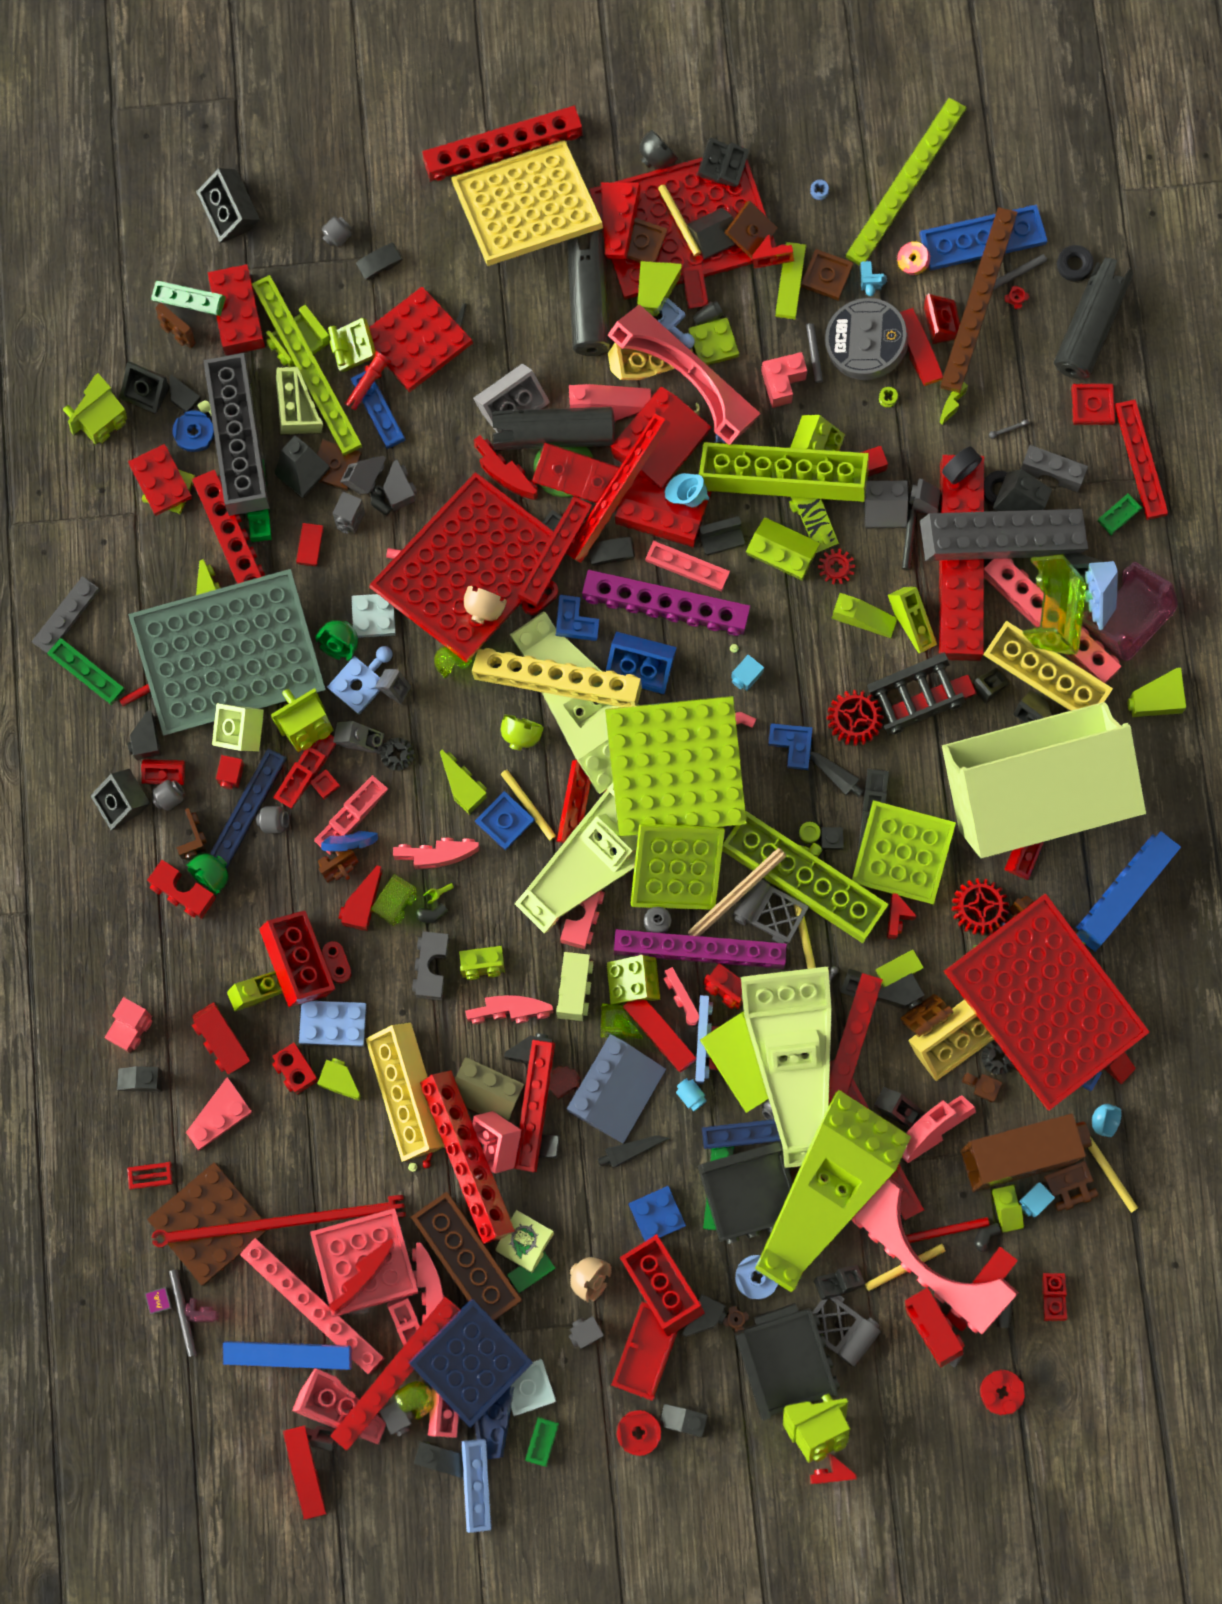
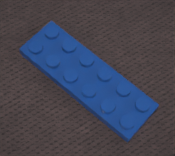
M1037 205L1012 210L1018 213L1005 254L1047 244L1046 234ZM996 214L920 231L921 242L930 253L929 270L981 259Z

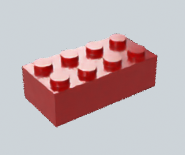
M248 265L207 272L211 292L226 297L221 316H216L225 355L228 356L265 348Z
M305 910L268 920L259 928L288 1007L327 997L335 990Z
M657 1234L620 1257L667 1336L672 1335L705 1314L702 1306Z

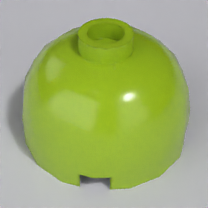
M505 714L501 723V734L504 740L510 743V748L521 751L522 747L530 748L539 741L544 727L528 719H518L516 716Z

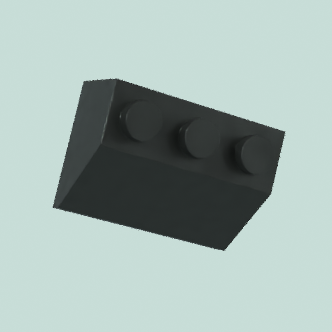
M218 168L196 191L219 242H225L250 231L260 220L237 169Z

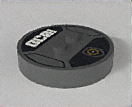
M862 298L847 303L833 315L827 326L825 342L832 363L841 373L858 380H872L887 375L900 364L907 351L908 332L902 315L894 306L880 299Z

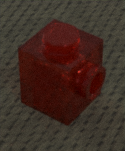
M559 1066L551 1072L549 1088L557 1100L579 1087L578 1080H580V1077L574 1068L570 1070L568 1066L564 1068Z

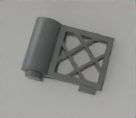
M761 879L740 899L732 914L735 916L734 920L742 925H746V923L752 924L772 935L773 941L789 944L809 906L775 889ZM772 894L781 897L783 905L771 908L769 899ZM796 905L802 909L799 916L790 918L787 907ZM784 908L787 919L776 922L773 911ZM770 912L772 924L763 925L757 922L762 914ZM789 922L791 931L788 937H785L779 933L777 925Z
M840 1295L829 1298L836 1303L838 1313L825 1314L824 1305L828 1299L821 1300L812 1312L818 1314L822 1310V1315L817 1316L818 1319L823 1318L824 1330L818 1331L819 1334L825 1333L827 1347L848 1364L855 1367L881 1333L878 1329L880 1325L871 1318L868 1320L862 1318L843 1303L845 1299ZM839 1307H841L846 1312H840ZM850 1314L857 1319L851 1327L842 1328L841 1315ZM838 1316L840 1328L827 1330L825 1318ZM848 1330L845 1336H843V1331ZM840 1331L842 1340L835 1347L828 1341L827 1333Z

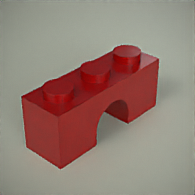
M161 860L147 879L151 884L150 889L158 895L161 893L167 895V900L176 907L179 904L185 907L184 912L189 916L195 918L197 915L202 919L216 900L215 895L198 883L188 892H179L177 890V882L182 874L173 866Z

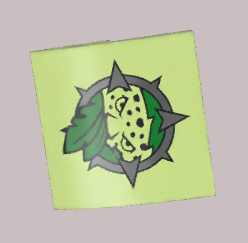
M516 1210L511 1218L515 1232L500 1239L495 1251L526 1270L533 1272L543 1257V1250L554 1235V1232Z

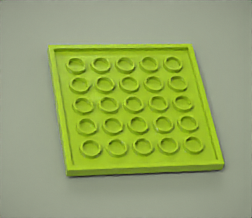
M734 696L605 709L619 836L638 835L639 824L708 827L747 824Z

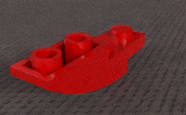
M481 435L474 439L475 448L483 456L480 459V466L493 480L507 490L524 498L532 500L538 498V487L532 480L528 481L524 476L525 471L519 464L515 465L513 461L506 464L505 459L500 454L496 455L492 450L494 447L488 439L484 440Z

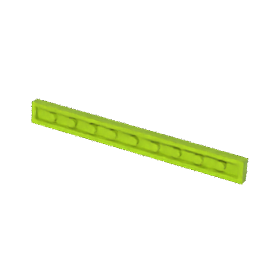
M948 98L846 254L847 259L861 266V262H866L962 117L966 110L965 106Z
M269 275L252 283L254 291L295 367H298L308 391L342 454L345 456L361 448L360 440L271 276Z

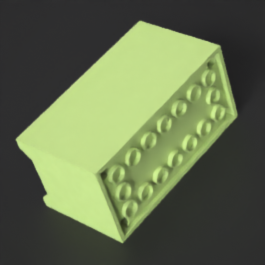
M1105 702L942 745L959 831L980 858L1146 814L1131 726L1128 723L1121 726L1114 720Z

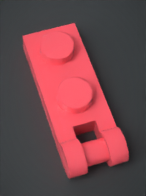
M673 967L665 971L664 975L666 977L663 980L667 988H672L676 994L673 998L679 1008L683 1007L686 1012V1023L690 1026H695L698 1023L699 1014Z

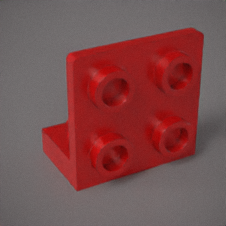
M719 963L710 976L707 974L705 977V990L713 996L719 995L723 998L722 1002L727 1007L739 1009L743 1004L741 979Z

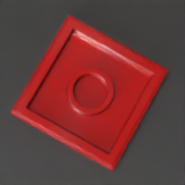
M1072 384L1073 425H1114L1113 384Z

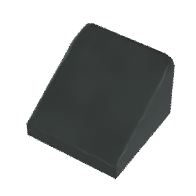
M849 969L841 992L855 997L862 973Z
M542 1135L539 1157L557 1159L558 1135Z

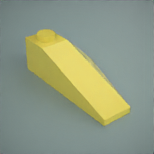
M616 343L613 344L608 352L610 370L620 380H641L675 369L656 356L643 351L622 349Z

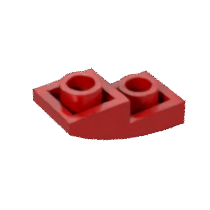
M1043 1273L1044 1321H1066L1065 1297L1067 1293L1065 1273Z

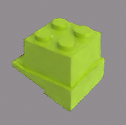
M97 373L85 389V396L74 411L70 405L63 409L70 418L68 423L71 433L75 435L81 429L95 445L99 441L100 443L106 441L110 437L109 433L114 429L119 430L126 424L125 420H127L124 407L113 395L111 387Z
M315 688L295 699L290 689L284 690L282 694L289 704L271 714L272 721L282 737L286 735L297 752L307 750L314 742L319 739H325L334 731Z
M828 1393L822 1397L823 1403L811 1404L809 1401L784 1407L783 1426L792 1442L797 1443L809 1463L814 1460L819 1462L826 1458L827 1454L831 1451L838 1452L847 1446L850 1428L845 1420L848 1406L846 1398L833 1400Z

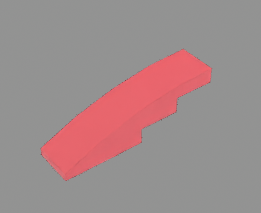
M372 775L344 803V807L329 821V825L315 838L314 842L321 847V843L329 836L349 835L378 803L388 788ZM326 851V852H327L329 855H331L333 851Z

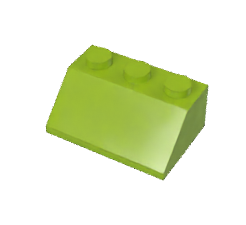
M764 517L754 533L746 554L803 581L821 543Z

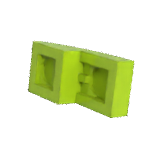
M965 382L963 383L961 393L952 391L948 397L940 418L942 425L957 412L959 407L957 401L966 393L968 388Z

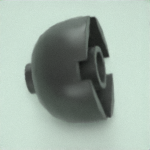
M653 130L648 132L640 143V152L643 155L641 160L648 168L653 166L656 169H665L672 166L678 159V156Z

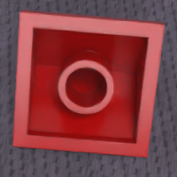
M928 294L924 303V311L932 344L955 340L960 326L955 300Z

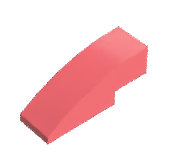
M408 1296L387 1303L403 1346L420 1327Z

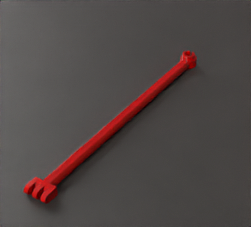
M403 1195L388 1196L389 1202L172 1232L160 1229L156 1230L151 1238L157 1239L159 1235H163L165 1237L164 1242L152 1241L156 1247L162 1248L168 1243L365 1217L394 1208L395 1210L405 1208L404 1203H395V1201L403 1200L404 1197ZM396 1211L398 1218L406 1217V1212L397 1213Z

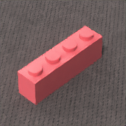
M432 1388L428 1435L457 1438L458 1414Z

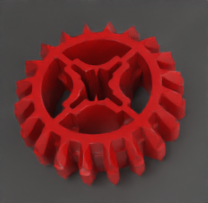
M853 690L851 696L848 691H845L844 697L838 695V701L833 700L831 702L833 707H829L827 711L831 714L827 716V721L831 722L828 724V728H835L832 731V735L839 734V742L845 738L846 745H849L850 740L853 741L854 746H857L858 740H860L862 745H865V738L872 741L873 735L877 736L879 734L878 729L882 728L883 725L879 721H882L884 716L879 714L882 712V708L876 707L878 701L874 700L871 702V694L865 698L864 691L857 695V691ZM848 704H856L851 710H841V708ZM862 706L870 712L872 719L863 714ZM856 710H858V719L855 721L854 726H852V717L855 715ZM838 717H841L842 720L848 723V730L842 727ZM859 726H870L865 731L858 733L854 732V730Z
M976 878L975 885L971 880H968L967 886L962 884L960 886L961 891L956 890L955 895L958 898L952 899V903L957 906H953L951 911L958 912L953 918L961 919L958 923L959 927L963 924L967 925L964 929L965 932L973 928V935H976L977 931L980 930L981 936H984L986 929L992 934L994 932L993 927L998 930L1001 927L999 922L1005 923L1006 921L1003 916L1009 914L1008 910L1003 909L1007 908L1009 903L1002 902L1007 898V895L1003 894L1000 896L999 893L1003 889L999 887L995 890V882L990 886L987 885L988 879H984L983 884H981L980 879ZM975 892V901L963 905L964 898L968 894ZM983 892L989 894L994 901L985 899ZM978 903H982L985 906L982 913L976 908ZM997 909L995 918L985 922L986 912ZM965 911H967V913H973L976 916L978 922L970 919L965 913Z

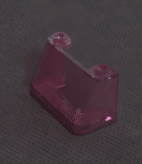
M1135 561L1125 568L1122 573L1124 585L1117 592V608L1103 630H1099L1097 622H1093L1092 612L1089 610L1085 611L1080 618L1084 628L1124 661L1130 660L1175 612L1178 605L1173 584Z

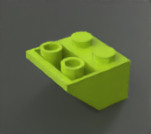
M802 415L790 448L839 451L845 434L821 415Z

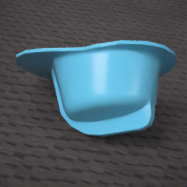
M679 474L670 480L666 486L665 497L672 503L696 507L703 500H709L707 487L701 475Z

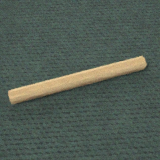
M781 848L774 851L688 931V934L690 936H701L786 857L785 852Z

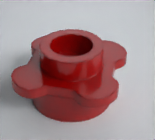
M1013 286L1010 293L1005 295L1004 299L1005 302L1014 305L1015 309H1021L1023 302L1028 300L1029 295L1022 288Z

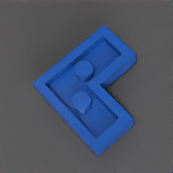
M560 595L555 636L597 641L599 619L579 616L580 597Z
M771 724L769 746L789 748L787 768L808 770L812 727Z

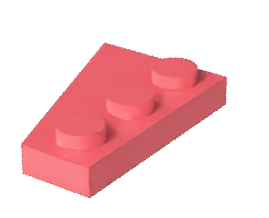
M228 1077L186 1132L199 1151L252 1114V1111Z

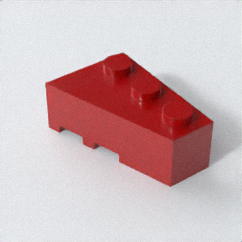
M215 1002L192 1015L195 1022L192 1027L198 1036L202 1034L206 1039V1042L203 1044L210 1054L214 1052L218 1058L215 1063L221 1072L225 1070L229 1075L250 1061L227 1021L218 1010Z
M928 1287L905 1300L906 1313L940 1368L963 1355L962 1347L965 1345L959 1335L955 1336L951 1329L953 1326L947 1316L944 1317L940 1310V1304L932 1296Z

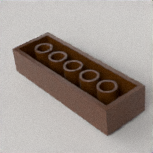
M445 1192L411 1216L467 1300L473 1299L494 1322L523 1302L448 1192Z

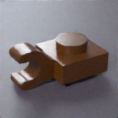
M966 1073L962 1079V1083L975 1088L974 1095L992 1103L995 1101L1002 1082L985 1074H981L978 1079L974 1075Z

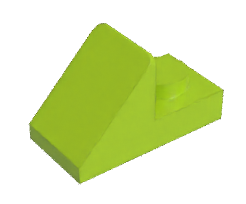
M1014 1185L993 1189L992 1194L1002 1233L1024 1228L1022 1206L1018 1204Z

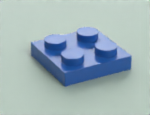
M504 791L475 820V823L506 851L535 819Z
M668 1186L628 1203L644 1241H647L656 1234L661 1238L686 1227Z

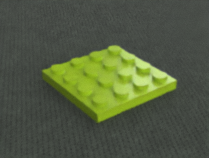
M873 800L852 881L862 886L892 894L897 893L903 897L934 905L956 822Z
M639 824L631 906L713 909L716 906L725 829L723 827Z

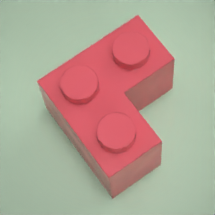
M802 352L762 362L761 372L772 408L792 403L793 392L790 383L806 380L807 368Z
M123 997L112 1015L115 1021L105 1038L130 1053L132 1049L135 1050L141 1042L140 1036L143 1031H147L151 1026L152 1015L146 1009Z
M494 1111L475 1115L472 1124L479 1142L484 1144L483 1152L491 1172L496 1174L514 1169L521 1129Z

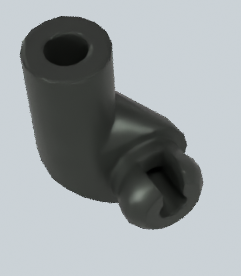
M442 903L435 910H427L421 907L416 910V917L421 922L433 924L443 917L448 910Z

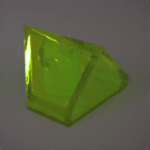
M602 1004L601 1037H609L611 1034L617 1038L643 1039L623 1009V1005Z

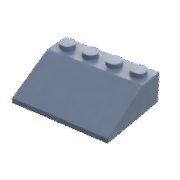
M610 1034L567 1107V1112L623 1144L666 1069L629 1044Z

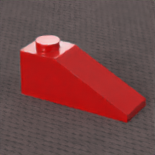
M377 865L346 901L345 907H341L339 919H341L343 926L368 931L383 872L381 866Z

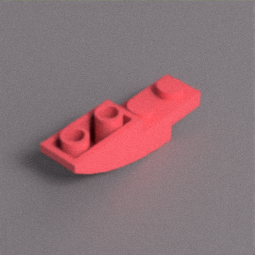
M441 838V841H436V849H432V846L429 845L411 848V845L400 844L399 847H393L394 860L414 861L415 869L438 868L460 862L479 851L480 846L479 842H475L474 839H462V842L454 841L453 838Z
M508 995L485 998V1007L465 1011L467 1021L472 1022V1024L483 1023L486 1018L491 1017L494 1020L506 1018V1014H510L512 1022L516 1021V1024L528 1022V1018L537 1016V1019L550 1017V1013H553V1007L537 999Z
M962 1095L948 1104L943 1100L934 1106L907 1131L906 1134L911 1136L902 1158L909 1163L943 1141L942 1134L976 1113L975 1107Z
M416 1243V1248H412L413 1262L416 1261L417 1270H413V1275L417 1288H426V1292H422V1306L426 1305V1314H422L423 1324L444 1298V1294L434 1262L423 1245Z

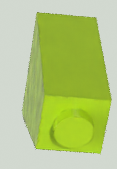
M641 261L638 305L640 304L652 316L659 315L681 276V264Z
M1176 668L1134 691L1130 698H1128V710L1132 711V717L1183 713L1186 709L1181 668Z

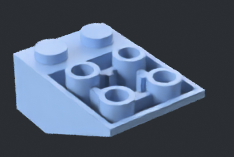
M1114 561L1089 563V571L1085 572L1086 584H1088V590H1085V600L1089 602V611L1092 612L1093 622H1097L1099 630H1103L1117 608L1118 570Z

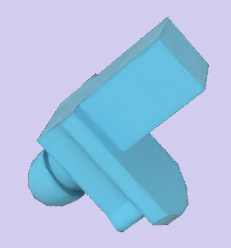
M871 261L861 262V290H865L868 296H873L875 291L881 290V286L886 283V275L872 274Z

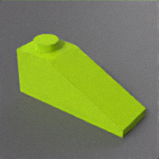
M903 587L889 594L888 598L894 614L917 652L922 653L936 646L937 643L917 587Z
M843 593L839 594L832 615L834 620L891 638L897 621L896 617L858 598Z

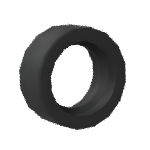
M969 446L954 456L943 468L942 473L952 484H957L977 468L982 461V457L972 446Z

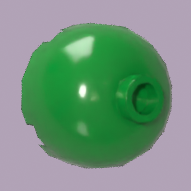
M334 620L326 623L319 630L315 640L316 642L319 640L321 643L320 649L328 656L337 660L343 657L346 658L345 661H348L356 652L359 638L349 622Z
M201 854L186 865L192 877L199 884L202 883L206 887L208 886L207 890L215 896L227 883L228 871L225 868L227 863L220 856L214 857L211 854Z

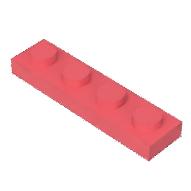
M653 541L645 559L646 562L721 592L730 574V571L656 541Z

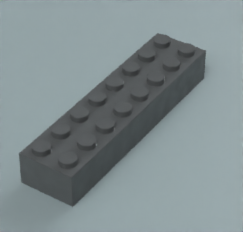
M241 353L204 360L224 503L228 515L269 509L250 376L245 355Z
M1082 509L929 513L920 520L925 561L1057 557L1059 554H1081L1088 549Z

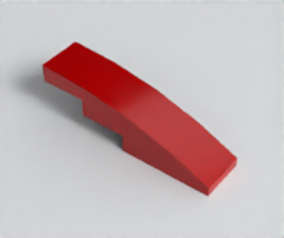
M913 308L900 312L908 332L907 350L909 358L922 383L926 386L941 381L943 379L942 372Z
M969 675L950 681L955 694L962 693L964 699L977 694ZM943 685L930 689L936 703L948 699ZM923 692L911 697L916 711L929 707ZM903 701L892 706L897 720L909 715Z
M332 735L325 739H319L303 752L298 762L294 763L275 794L274 799L291 809L295 806L335 748L336 743H333L334 737Z
M646 1000L630 1001L623 1006L641 1030L680 1073L697 1060L682 1040Z
M392 1238L355 1264L358 1273L342 1284L345 1293L329 1304L330 1310L335 1316L352 1303L381 1270L394 1248Z
M999 1247L973 1280L972 1284L1004 1279L1018 1260ZM951 1310L946 1315L951 1324L961 1332L969 1323L963 1317L958 1318Z
M306 1426L283 1431L304 1520L325 1515L324 1501L312 1450L309 1445Z

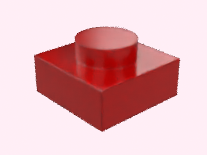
M324 770L310 782L323 800L340 787L327 770Z

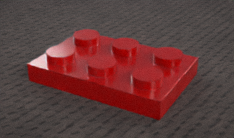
M165 444L128 461L155 516L192 499Z

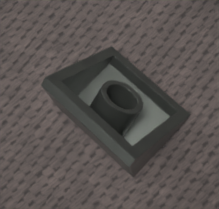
M723 208L687 224L704 259L737 245L725 234V231L734 219Z
M128 361L119 398L156 414L170 386L165 376Z

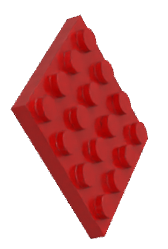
M423 287L419 288L369 327L375 352L378 351L392 361L386 367L409 392L473 344L472 339Z

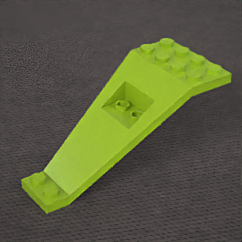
M838 1090L834 1094L817 1129L755 1269L788 1291L792 1292L795 1290L803 1271L896 1171L911 1136Z

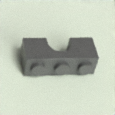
M1032 445L1029 446L1021 469L1031 476L1037 478L1040 475L1054 477L1059 481L1058 486L1077 493L1088 468L1084 464Z
M423 931L422 937H418L417 950H420V958L415 960V971H418L417 979H413L412 992H416L417 998L442 1000L444 976L432 974L429 971V965L436 958L447 959L448 934Z

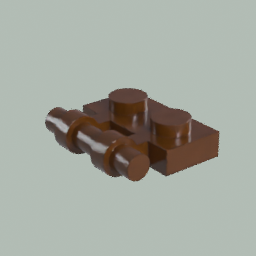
M933 994L900 1019L912 1032L914 1031L920 1037L925 1033L928 1034L933 1031L932 1028L940 1022L944 1023L947 1021L948 1016L954 1012L950 1006H946L941 998Z
M1085 1161L1044 1176L1050 1193L1053 1196L1061 1195L1062 1201L1055 1203L1057 1211L1072 1209L1074 1205L1081 1202L1088 1203L1092 1198L1098 1196L1096 1188L1088 1190L1086 1184L1093 1182V1179ZM1079 1188L1080 1194L1072 1197L1069 1196L1067 1191Z

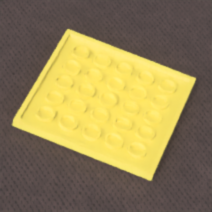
M565 140L451 177L487 266L603 228L602 221Z

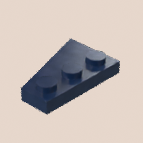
M509 1387L475 1422L477 1440H486L487 1460L501 1458L504 1455L514 1387Z

